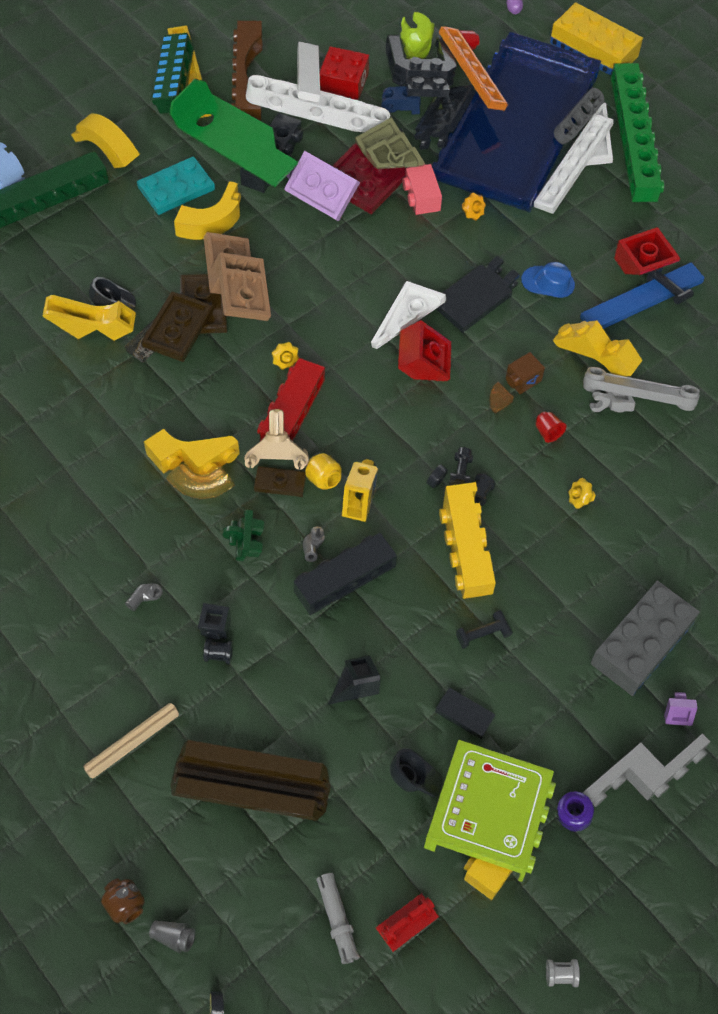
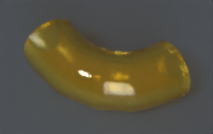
M183 463L166 477L169 483L183 495L196 499L215 498L235 485L231 477L220 466L209 474L200 475L194 473L186 463Z

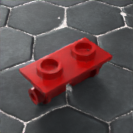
M421 893L378 925L376 930L392 952H394L439 918V916L433 909L435 907L433 902L428 897L425 899Z

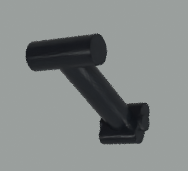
M663 267L650 271L647 276L648 281L655 279L674 294L673 301L675 304H680L694 296L693 290L683 291L662 274Z
M499 610L493 613L495 621L466 632L463 628H459L456 631V637L462 649L467 648L470 641L497 631H501L504 638L511 636L513 632L503 612Z

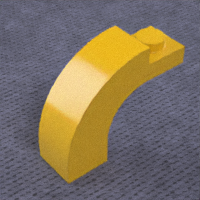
M93 113L76 125L77 130L71 134L75 142L88 140L96 144L106 154L114 168L125 167L140 155L126 134L112 121L99 114Z
M229 181L221 200L210 208L196 209L181 205L174 220L176 236L202 240L206 232L223 234L232 228L240 217L239 203L241 193H238V183Z

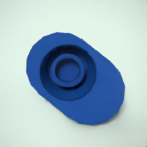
M550 262L545 266L530 267L522 275L524 288L536 294L562 298L572 294L575 288L571 271L560 262Z

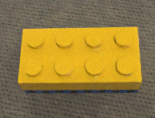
M575 2L553 24L550 43L612 75L614 63H633L639 56L643 37Z

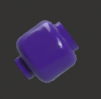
M577 791L568 792L558 802V820L563 827L576 832L586 829L593 820L594 807L592 801L584 793Z

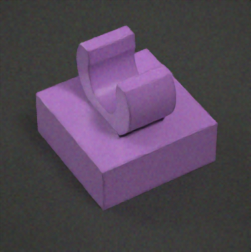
M674 692L675 698H669L664 714L665 724L692 726L697 711L696 700L687 699L684 692Z

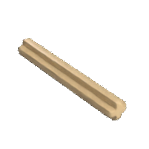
M168 703L84 765L85 772L91 778L98 776L178 717L179 713L172 703Z

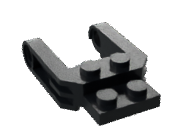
M387 35L386 56L392 81L399 86H404L405 84L407 96L449 97V87L454 83L453 77H455L456 62L442 37L436 38L437 58L420 59L413 57L411 59H404L399 36Z

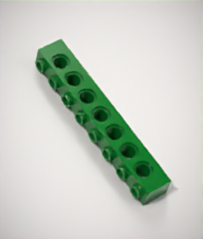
M614 63L611 85L632 202H658L660 193L664 191V180L660 178L661 164L657 163L658 149L654 147L655 133L651 131L652 118L648 116L649 102L645 100L646 87H643L642 84L643 72H640L639 63Z

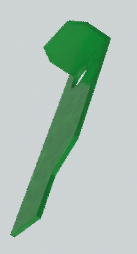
M194 79L171 102L170 116L178 129L273 187H276L299 164L295 159L276 149L272 127L213 95L204 80ZM205 114H212L214 116L213 121L209 125L204 127L197 125L201 116Z

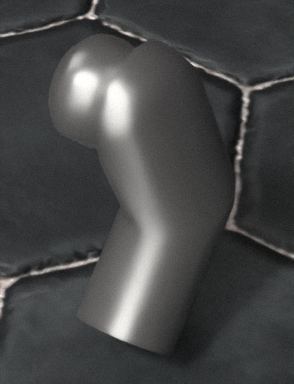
M313 527L311 533L303 540L304 555L308 562H314L317 559L316 550L324 542L325 535L321 527Z
M158 584L140 585L128 598L125 605L130 610L135 611L143 601L159 599L163 593L162 587Z

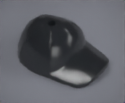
M96 277L91 282L89 297L96 306H107L120 301L134 311L136 299L132 293L104 277Z
M403 748L398 751L390 764L389 772L393 781L406 792L419 790L437 798L442 788L441 774L411 749Z

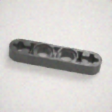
M592 88L585 93L554 129V136L559 143L566 144L572 140L603 104L604 96L599 89ZM581 106L586 109L587 114L582 111ZM571 117L576 120L577 125L572 122Z

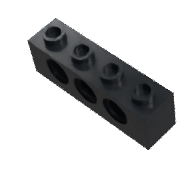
M278 113L270 124V127L274 130L276 149L291 157L295 145L300 143L303 137L301 120ZM244 168L240 169L241 185L265 193L267 188L271 186Z

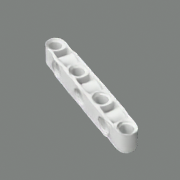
M252 75L248 79L247 101L282 113L362 133L390 118V113L386 109L366 104L362 101L320 91L319 102L298 99L297 84L260 75Z

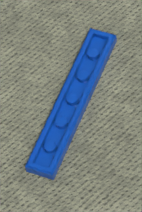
M692 262L665 274L667 278L683 291L703 283L705 278ZM654 279L582 312L580 319L587 322L598 320L604 329L675 295Z

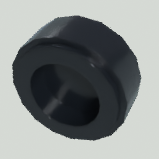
M440 464L431 473L426 484L433 489L439 486L446 477L448 469Z
M221 991L210 992V1014H224L223 993Z

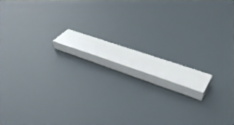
M303 42L298 43V99L319 102L320 75L319 48L317 45Z
M594 113L535 199V208L554 214L613 126V119Z

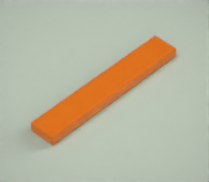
M442 26L439 34L487 108L505 111L508 106L506 100L460 31L455 28Z

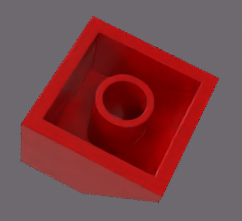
M658 227L619 240L614 258L625 274L641 275L680 261L679 255Z
M422 320L401 330L398 369L413 379L450 380L451 341Z

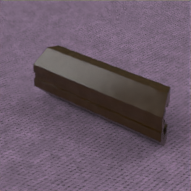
M187 740L181 749L170 784L172 796L317 821L326 812L330 793L328 770L323 763Z

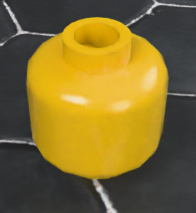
M322 453L308 461L305 472L308 480L316 487L326 490L338 485L341 480L342 468L332 457Z

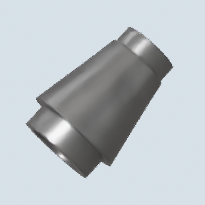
M155 920L150 928L149 936L178 953L182 951L189 952L195 939V929L190 928V925L186 923Z

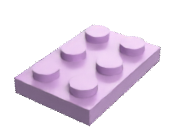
M304 151L284 190L339 221L360 182Z

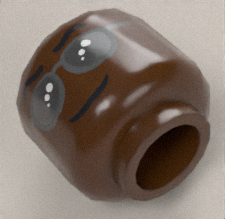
M117 878L105 886L106 892L102 896L101 903L114 922L128 924L142 914L145 899L131 879L120 881Z

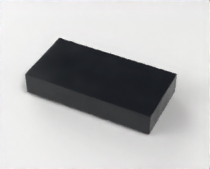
M451 688L447 690L435 710L437 714L480 739L483 738L495 718L494 713Z

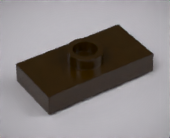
M258 466L254 491L303 497L306 472Z

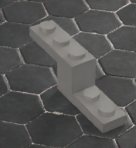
M701 734L665 767L642 743H639L583 793L597 807L607 797L605 794L607 790L611 787L616 790L627 779L647 801L654 794L659 798L670 787L667 783L671 779L675 778L678 781L688 772L689 769L686 766L693 761L697 764L707 755L705 749L710 741Z

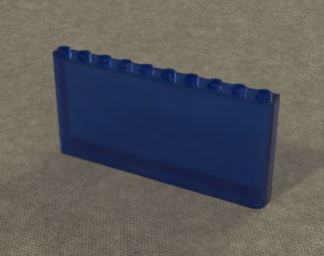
M509 32L507 38L502 39L499 52H495L492 65H488L486 68V72L506 100L508 106L505 111L487 108L478 92L475 93L454 133L449 134L447 146L445 148L442 147L438 162H434L432 165L436 180L530 213L534 206V201L540 194L564 145L556 140L554 129L581 97L592 89L599 73L601 61Z

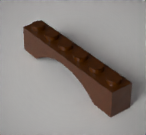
M237 21V29L233 30L234 42H237V44H233V56H237V58H233V71H236V73H232V83L236 88H232V101H235L232 105L262 122V106L252 104L246 99L247 70L253 59L262 51V21Z

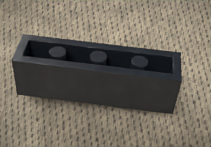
M381 533L375 536H368L359 545L344 549L334 559L321 562L316 569L301 573L294 580V593L311 616L395 568L397 555Z

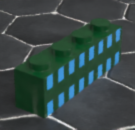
M188 33L164 35L163 44L160 46L161 55L160 60L157 62L158 72L154 79V93L151 95L152 103L157 107L160 114L170 113L171 102L188 86L194 45Z

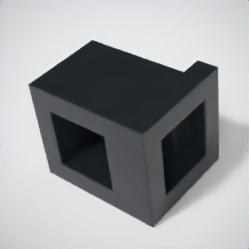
M203 603L198 624L201 635L211 640L227 639L231 624L230 608ZM210 613H211V614L222 615V617L210 615Z

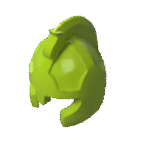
M414 12L413 21L417 24V28H411L407 24L405 17H403L400 39L404 45L406 58L418 57L425 59L431 49L434 23H431L430 19L422 13Z

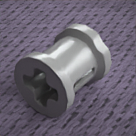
M572 959L571 962L547 960V986L572 984L573 987H578V960Z

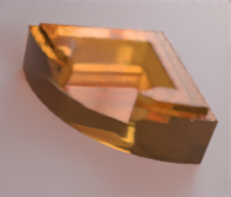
M499 382L493 386L490 393V407L494 413L512 403L514 398Z

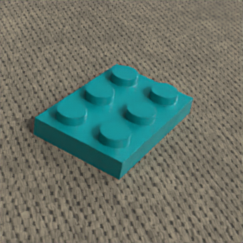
M194 156L137 181L139 190L157 215L215 190V184Z

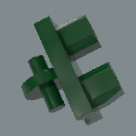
M246 509L244 517L240 518L238 522L235 520L231 521L230 526L224 527L222 531V536L229 540V545H236L235 560L243 562L246 556L259 557L262 553V541L251 539V535L261 536L264 529V520L253 517L252 510Z

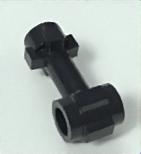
M461 447L458 449V452H455L454 460L458 461L456 474L451 473L449 486L466 484L470 481V476H466L468 463L473 461L472 450L467 447Z

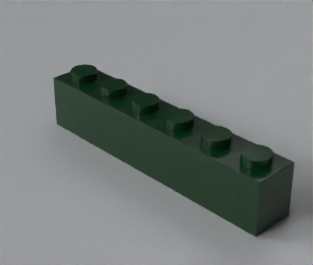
M93 151L0 189V228L109 183L105 165L96 152Z

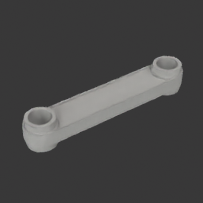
M589 367L583 380L584 389L590 392H600L603 390L674 404L686 411L694 410L700 397L699 389L691 385L677 387L606 373L598 367Z

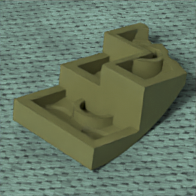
M392 117L355 137V142L362 153L377 169L425 165L417 149L412 147L404 132L399 130Z

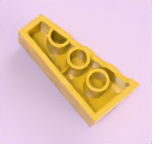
M476 482L446 486L443 509H439L441 524H445L447 531H444L445 542L447 546H451L452 553H450L451 567H456L457 575H455L456 588L461 590L463 599L492 595L496 584L489 550L484 551V548L487 547L485 528L479 527L481 526L480 503L474 502L475 493L477 492Z

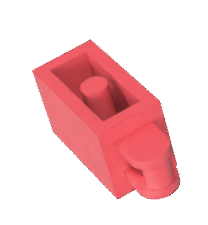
M432 165L407 167L406 176L402 179L404 191H408V204L410 207H413L415 215L441 211L442 194Z

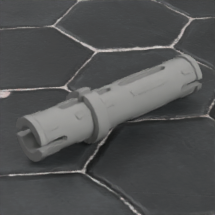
M327 873L321 875L316 881L332 928L330 932L331 937L336 941L341 963L348 964L354 962V959L358 960L360 956L352 936L354 930L352 925L348 923L334 874Z

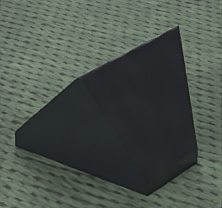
M370 655L344 661L345 667L328 705L379 694L380 674Z

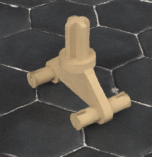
M274 409L269 412V431L266 432V436L259 443L247 451L244 459L247 468H250V466L253 468L260 459L293 460L295 468L299 470L300 467V470H302L308 464L309 456L307 450H302L288 437V433L284 431L283 410Z

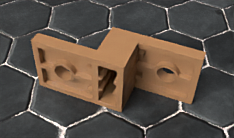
M206 232L204 246L210 293L221 294L224 315L268 321L271 317L263 259L251 257L248 238Z

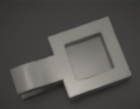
M606 391V394L593 392L594 400L600 401L598 403H590L589 406L594 412H600L606 407L615 412L634 411L636 403L632 396Z

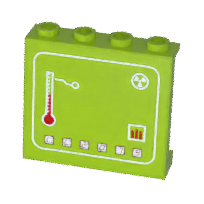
M458 740L424 848L435 852L436 846L439 845L520 873L518 881L522 882L526 872L531 874L536 857L532 856L531 853L533 847H539L543 834L538 828L540 822L545 823L549 812V807L545 806L546 798L552 799L556 783L551 782L554 771Z

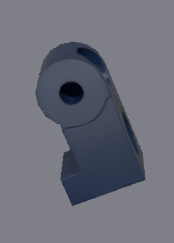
M405 86L388 87L383 90L381 107L389 111V113L396 112L397 110H411L412 115L420 114V96H407Z

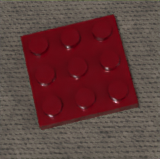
M356 143L332 166L360 182L350 203L371 215L401 185L402 179L406 176V167L377 169L365 157Z

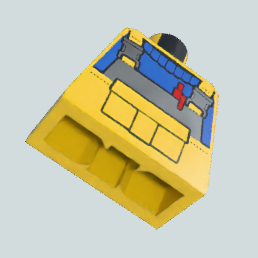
M366 459L362 463H353L344 486L343 517L366 522L376 490L378 468L372 460ZM356 492L363 493L361 499L355 496Z

